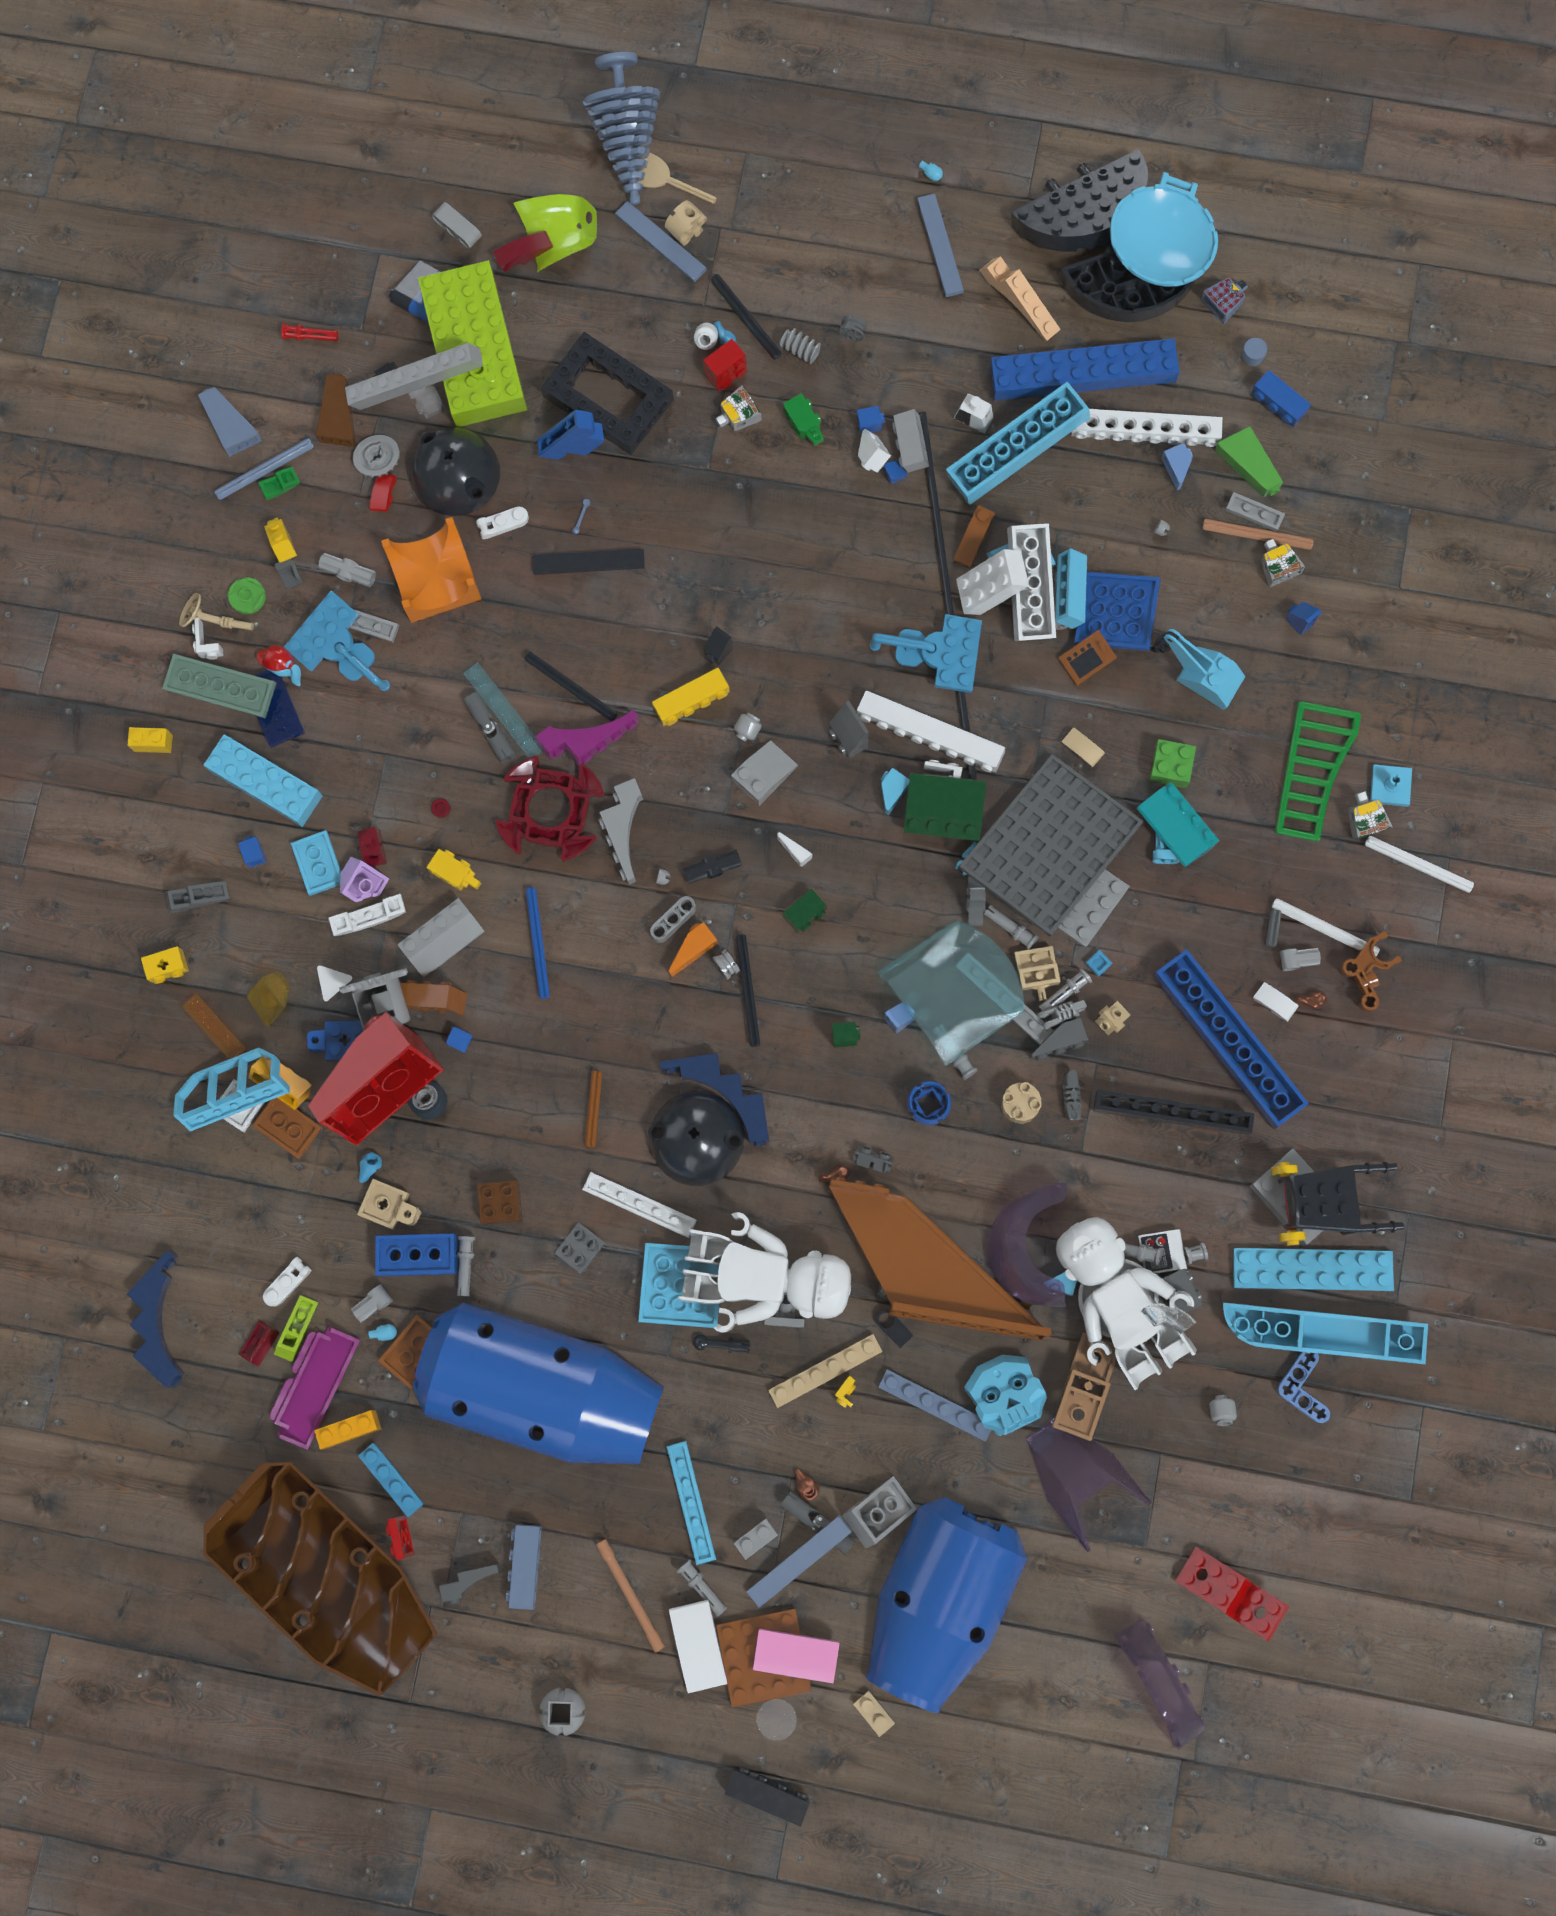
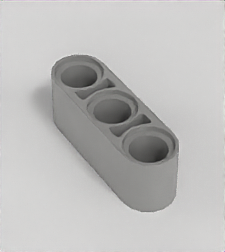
M446 202L432 214L437 224L468 249L482 237L480 231Z
M684 896L680 898L652 925L650 933L655 942H665L694 915L696 905L691 897ZM685 903L692 904V908L687 911L683 910L682 906ZM671 916L678 917V921L674 924L669 923L668 919ZM657 929L665 931L661 937H657L654 934Z

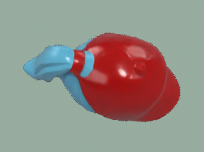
M272 645L268 649L258 651L257 661L260 665L278 676H290L293 684L296 686L301 685V670L294 663L293 656L286 648L280 645Z

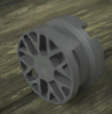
M845 315L839 328L840 335L853 341L862 340L864 337L863 331L866 330L867 326L866 321L858 316L857 318H852L853 315Z

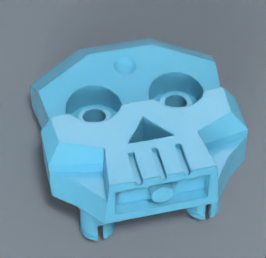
M1002 1354L977 1366L964 1387L966 1393L977 1406L976 1413L983 1427L994 1430V1433L998 1436L1009 1434L1040 1419L1044 1403L1047 1399L1040 1380L1033 1377L1027 1357ZM1020 1382L1022 1386L1016 1387L1015 1384ZM993 1395L995 1399L989 1400V1396Z

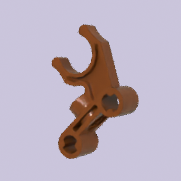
M1385 931L1369 938L1355 959H1348L1340 966L1341 974L1347 978L1353 977L1363 995L1359 999L1358 1004L1360 1009L1365 1012L1375 1010L1379 1005V998L1373 988L1380 984L1372 968L1387 970L1401 962L1399 956H1396L1389 962L1380 961L1375 956L1374 946L1376 942L1388 937ZM1347 964H1348L1349 966H1352V965L1354 966V972H1353V973H1352V971H1347V970H1346V965H1347ZM1367 998L1373 1001L1371 1007L1365 1005Z

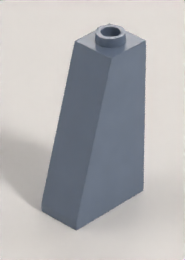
M215 387L207 388L198 394L229 457L262 441L255 428Z

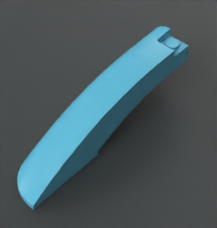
M1223 1303L1224 1316L1229 1328L1239 1339L1253 1346L1425 1364L1427 1323Z

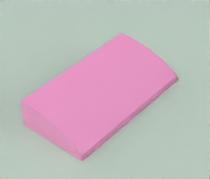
M759 1628L753 1670L834 1683L840 1641Z

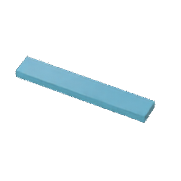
M687 1442L669 1445L667 1450L696 1565L716 1560Z

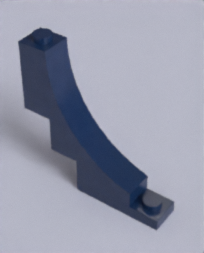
M717 1053L660 1061L662 1072L666 1071V1074L677 1073V1070L680 1069L682 1079L710 1087L726 1098L742 1118L748 1133L749 1142L754 1144V1147L765 1146L766 1142H769L763 1094L743 1096L740 1073L721 1076Z
M167 1250L127 1295L143 1309L130 1324L146 1340L133 1357L166 1388H175L182 1382V1376L185 1372L178 1366L168 1349L162 1325L164 1298L172 1280V1277L165 1270L171 1269L176 1263L175 1259L178 1257V1255L170 1250Z

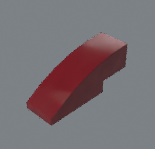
M542 231L514 240L496 249L493 253L499 267L506 272L519 263L525 265L553 248V244L548 233Z

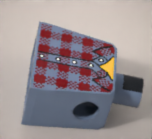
M1226 278L1203 291L1201 301L1224 325L1243 304L1245 299L1243 291L1248 286L1242 279L1234 284L1230 278Z

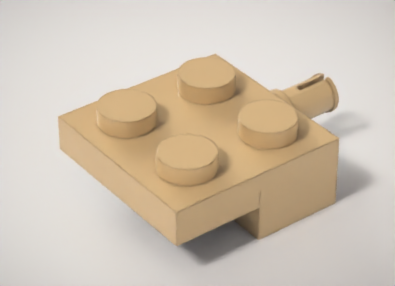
M1053 946L1015 952L1014 956L1021 991L1037 990L1039 1001L1047 1000L1045 988L1060 984Z

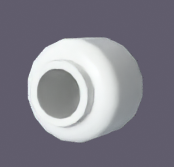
M710 323L700 324L694 334L695 344L703 350L713 348L718 340L717 328Z

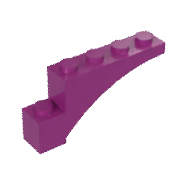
M632 710L610 723L586 729H556L550 725L535 736L536 744L550 760L554 757H559L566 750L575 762L581 765L583 762H589L597 752L604 751L612 741H618L623 736V733L633 730L637 726L638 715Z

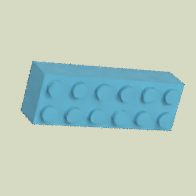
M225 734L203 765L212 774L301 827L304 826L323 797L317 789Z

